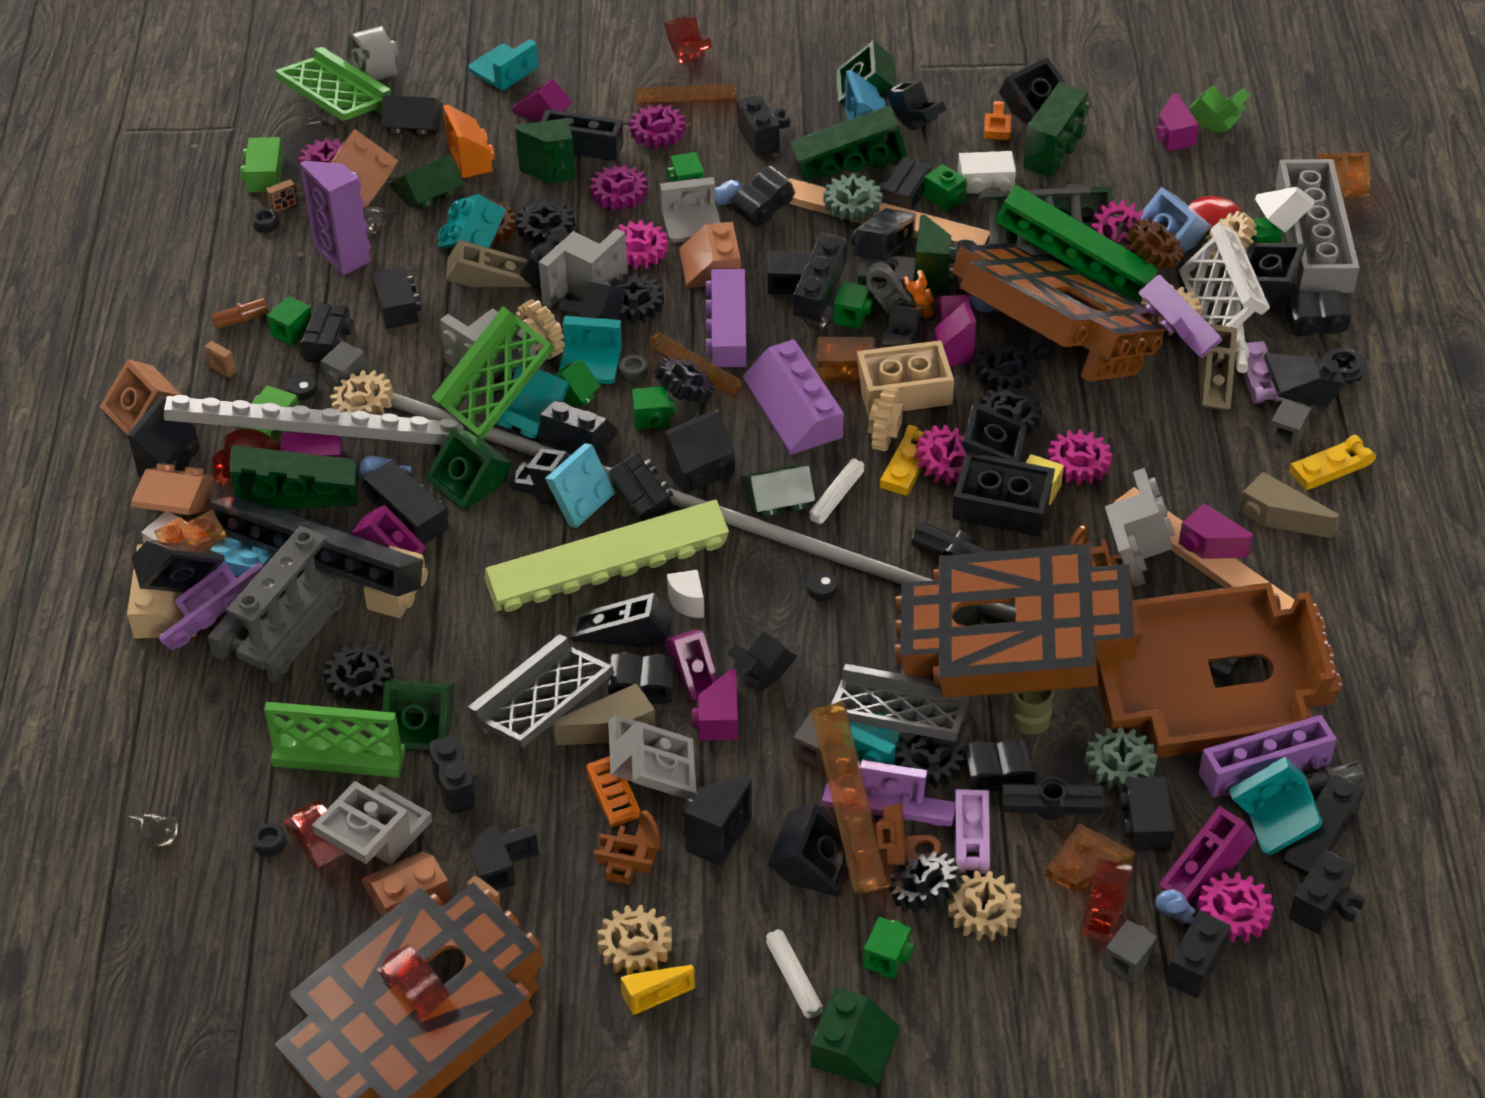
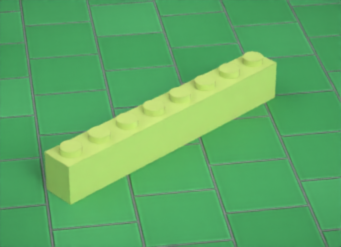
M716 499L487 567L484 579L496 612L503 609L509 612L520 608L526 602L534 600L535 603L546 601L556 593H573L579 590L581 586L589 583L600 585L610 579L609 577L619 574L622 577L632 575L639 568L646 566L656 568L672 558L686 559L694 555L696 551L705 548L707 551L718 549L726 542L729 530Z

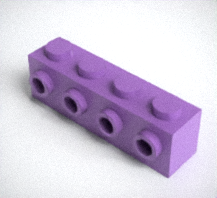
M712 269V281H706V298L712 297V300H706V317H712V319H706V336H712V339H706V356H712V367H746L745 269Z
M1319 715L1204 749L1198 774L1212 798L1222 795L1229 796L1231 795L1230 788L1284 757L1301 772L1313 768L1320 769L1331 763L1337 739L1323 716Z

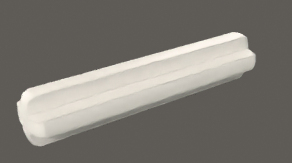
M856 458L849 461L809 511V518L812 522L815 521L817 524H822L864 472V463L862 461H858Z
M779 929L769 932L766 935V943L804 1016L812 1019L821 1015L822 1004L784 932Z

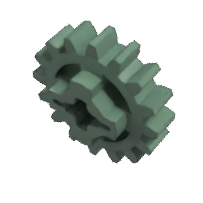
M852 174L849 178L841 175L840 181L833 178L832 185L826 184L823 193L825 210H830L832 217L839 215L840 221L845 218H849L850 222H854V219L857 218L864 221V216L866 215L872 218L874 217V212H879L880 205H882L881 187L875 186L874 180L867 182L864 175L860 179L856 178L855 174Z
M1122 727L1118 728L1117 733H1113L1107 728L1105 729L1104 737L1096 733L1094 742L1088 743L1085 764L1088 765L1087 773L1089 775L1096 774L1095 783L1097 784L1103 781L1107 782V790H1110L1115 785L1118 786L1119 791H1124L1126 778L1154 777L1157 763V755L1153 754L1154 744L1146 745L1147 736L1145 735L1139 738L1135 737L1136 730L1134 729L1127 734L1124 733Z

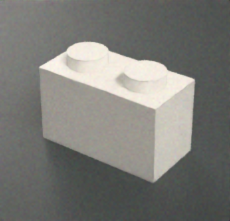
M1012 151L959 153L958 174L966 178V194H980L985 192V189L992 187L1001 188V191H1011L1015 185L1016 175Z

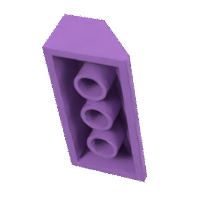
M313 161L301 162L300 167L314 247L342 275L370 263L369 250L371 245L366 235L368 225L363 214L365 205L360 194L361 180L355 172H351L344 164Z
M795 339L768 347L742 376L746 387L790 455L843 438L844 413Z

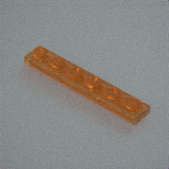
M843 701L813 709L811 711L853 890L856 895L889 886L881 850L878 849L877 833L846 705Z

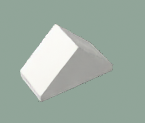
M1298 187L1257 194L1256 201L1266 218L1285 233L1315 202L1314 199Z

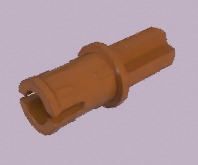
M264 297L244 304L236 303V307L213 313L211 316L214 326L219 329L239 322L242 325L246 324L247 320L268 315L269 310Z

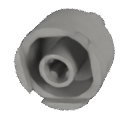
M382 26L355 32L346 37V59L351 58L354 67L377 81L397 75L395 56L398 55V48L394 40H389Z

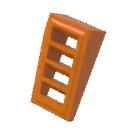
M610 756L587 764V781L610 827L613 828L638 819L639 812L641 811L628 781L611 775ZM617 782L615 785L603 788V786ZM619 794H623L622 796H619V797H616V798H614V799L608 800V798L617 796V795H619ZM625 804H628L629 806L616 812L612 811V809L623 806Z

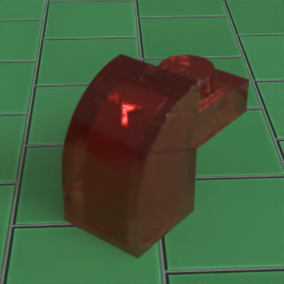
M685 15L664 22L672 51L681 63L706 56L704 50L713 48L711 39L700 35L696 16Z
M241 429L228 433L224 436V449L218 451L212 458L214 479L223 484L231 478L230 461L232 445L280 451L279 442L267 434L253 429Z
M316 800L289 814V819L284 821L288 833L299 839L308 861L319 868L346 852L313 833L312 825L326 811L322 803Z
M1099 858L1091 893L1085 908L1080 935L1111 942L1118 932L1127 897L1132 866Z
M408 944L401 950L390 953L383 960V965L376 970L385 982L398 991L409 1008L422 1018L451 995L426 961Z

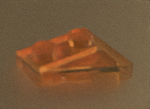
M1370 152L1317 155L1318 159L1334 160L1342 196L1369 195Z
M1078 823L1046 868L1045 877L1075 892L1087 886L1090 881L1099 880L1109 875L1110 869L1122 863H1125L1126 866L1134 861L1135 851Z

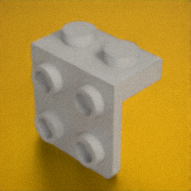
M713 177L660 184L661 211L670 242L688 241L706 224L720 223L715 205V182Z

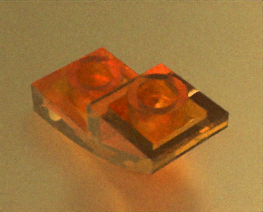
M213 510L187 523H184L182 517L154 531L160 542L185 543L186 545L207 547L227 538Z

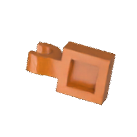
M994 101L993 114L985 113L984 139L1010 140L1011 115L1004 114V102Z
M919 270L917 271L919 275L918 280L910 281L908 276H905L904 282L907 290L912 293L915 303L924 305L922 316L926 320L935 316L932 304L936 303L931 289H925L927 286L925 274Z

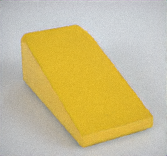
M686 965L621 977L622 997L632 1015H636L695 988L693 965Z

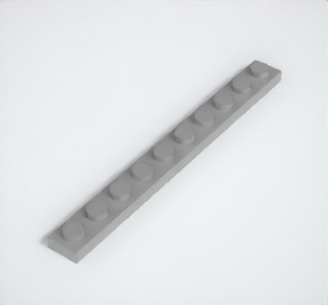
M185 395L167 396L164 408V420L438 445H444L453 428L463 430V423L452 419L439 421L428 420L421 416L406 418L398 417L394 414L372 415L364 411H355L353 413L339 412L333 408L317 410L309 409L306 406L283 407L275 403H265L263 405L250 404L244 400L227 402L219 401L216 398L194 399Z

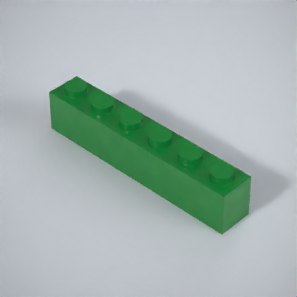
M1016 184L994 219V222L1137 303L1142 299L1139 291L1154 279L1158 271L1152 263H1145V259L1138 257L1128 249Z

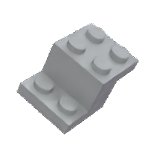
M615 229L600 244L574 231L539 261L542 303L552 307L560 299H563L568 292L584 299L588 281L613 285L614 278L623 280L622 275H627L628 273L625 232Z
M491 309L469 326L449 314L440 319L444 359L449 366L456 367L498 312ZM522 328L512 339V343L523 340ZM535 345L530 346V357L536 356ZM523 348L512 350V361L523 359ZM502 352L496 359L494 366L505 363V352ZM512 368V372L515 373L516 368ZM505 370L494 373V380L504 373ZM484 375L479 381L483 386H487V375Z
M1145 468L1133 472L1140 494L1105 506L1120 556L1124 564L1130 565L1131 581L1134 587L1146 584L1142 573L1147 570L1145 558L1174 549L1170 537L1174 536L1175 532L1170 519H1164L1168 517L1165 502L1162 496L1156 498V496L1161 495L1155 477L1148 478Z
M616 714L608 721L611 775L685 799H690L697 793L692 738Z
M354 781L312 825L315 835L365 864L375 856L385 863L392 865L432 822V815L427 810L381 784L372 791Z

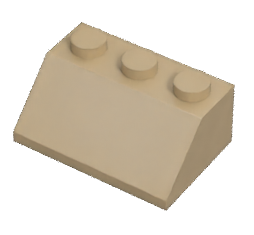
M941 340L857 351L861 393L868 416L874 399L880 400V394L885 386L899 389L898 399L899 404L904 405L903 411L953 404L954 378Z
M143 544L137 545V550H138ZM135 569L133 570L127 611L133 638H158L185 617L174 601L184 593L140 589Z

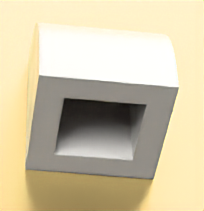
M698 570L667 574L668 597L673 608L688 617L704 618V597Z

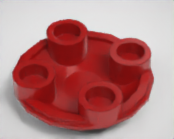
M1219 196L1201 197L1194 200L1189 206L1211 225L1208 229L1209 232L1213 226L1219 223L1221 218L1224 220L1229 213L1234 215L1236 211L1241 212L1239 206L1233 201Z

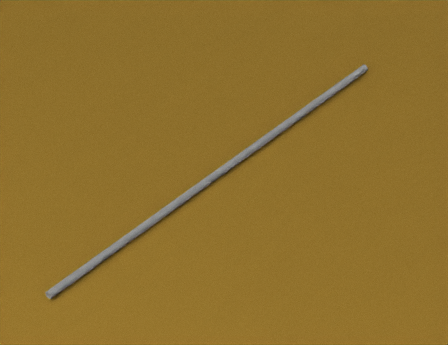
M393 393L395 399L390 400L393 408L425 417L428 420L441 421L443 419H452L456 422H461L449 411L397 393ZM476 421V426L479 428L483 423ZM463 424L464 431L474 433L465 424ZM492 427L484 437L485 440L534 457L541 448L556 450ZM602 465L610 483L614 484L609 475V471L612 468ZM671 489L674 495L670 499L674 506L685 509L708 502ZM719 506L726 524L900 585L906 582L933 580ZM1002 603L981 604L980 612L1006 622H1016V611L1013 607Z

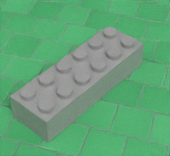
M1280 160L1275 182L1276 191L1298 187L1315 200L1314 205L1286 232L1288 243H1304L1306 246L1295 274L1298 293H1320L1329 290L1354 293L1360 267L1334 160Z

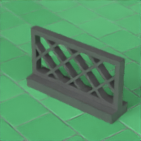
M559 634L469 705L468 710L477 732L486 735L491 731L524 748L615 672L612 665L571 647L568 638ZM599 671L593 676L584 677V673ZM578 674V679L562 681V677ZM554 679H556V683L549 684ZM577 689L572 694L561 696V691ZM555 693V697L539 700L540 695ZM533 697V701L527 702L530 698ZM554 707L548 713L538 714V710ZM532 711V716L516 719L517 714ZM508 716H510V720L503 721ZM531 726L521 735L515 732L517 728Z
M845 664L842 680L830 706L828 718L956 742L963 720L965 721L969 696L943 698L941 686H935L934 680ZM868 702L872 705L863 706L862 703ZM851 707L852 710L843 709V708ZM900 708L903 711L895 712L893 709ZM877 713H883L884 716L875 715V714H877ZM932 714L935 717L927 718L925 715ZM914 719V720H916V722L906 721V720ZM946 725L949 728H943L938 726Z

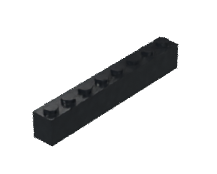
M237 495L211 501L209 531L276 554L301 525L327 537V542L314 555L316 569L395 597L421 589L423 559Z

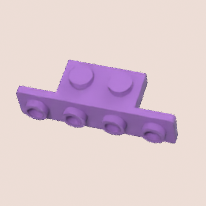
M1157 275L1139 291V295L1148 303L1145 308L1155 319L1160 316L1163 319L1160 322L1171 335L1176 332L1200 358H1203L1222 342L1220 335L1161 275Z
M224 563L174 600L185 617L158 637L161 643L174 650L187 644L191 636L201 629L210 627L218 616L227 611V608L264 566L261 563H257L236 578L229 566Z
M865 760L861 762L858 786L828 782L822 798V805L826 807L884 816L883 808L885 806L903 802L904 821L913 820L930 823L935 826H952L956 809L955 802L924 797L927 770Z

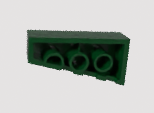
M890 105L790 141L804 180L837 175L842 170H851V173L861 171V167L876 165V168L887 167V163L900 162L903 157L907 158L899 125Z
M232 445L230 475L234 493L237 496L278 510L358 506L359 477L356 459Z

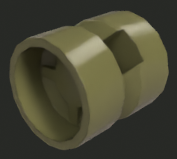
M1054 690L1012 693L1010 710L1012 726L1017 731L1027 735H1036L1047 730L1051 724Z

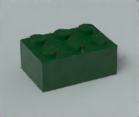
M1060 82L1057 84L1027 126L1024 169L1052 178L1058 169L1063 168L1066 157L1069 153L1072 154L1074 152L1079 138L1083 139L1087 131L1085 118L1090 108V103H1087L1088 91Z

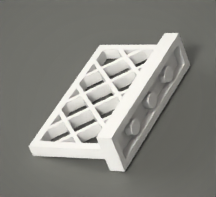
M1217 223L1211 229L1213 238L1179 269L1187 292L1194 293L1193 299H1200L1199 306H1202L1201 317L1208 324L1217 325L1218 321H1223L1222 326L1238 328L1254 312L1263 315L1270 307L1238 234L1226 226ZM1218 247L1215 260H1210L1212 251ZM1199 265L1196 277L1191 278L1190 272ZM1213 265L1209 278H1204L1207 266ZM1221 266H1226L1223 278H1218ZM1207 284L1204 295L1199 296L1201 285ZM1215 284H1221L1217 297H1212ZM1229 284H1234L1231 297H1226ZM1210 302H1215L1211 315H1207ZM1223 303H1229L1225 316H1220ZM1237 303H1242L1243 309L1234 316Z

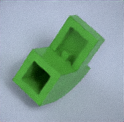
M1213 85L1202 93L1188 109L1200 126L1214 132H1225L1240 118V113L1246 108L1244 103L1250 97V94L1243 88L1227 100Z

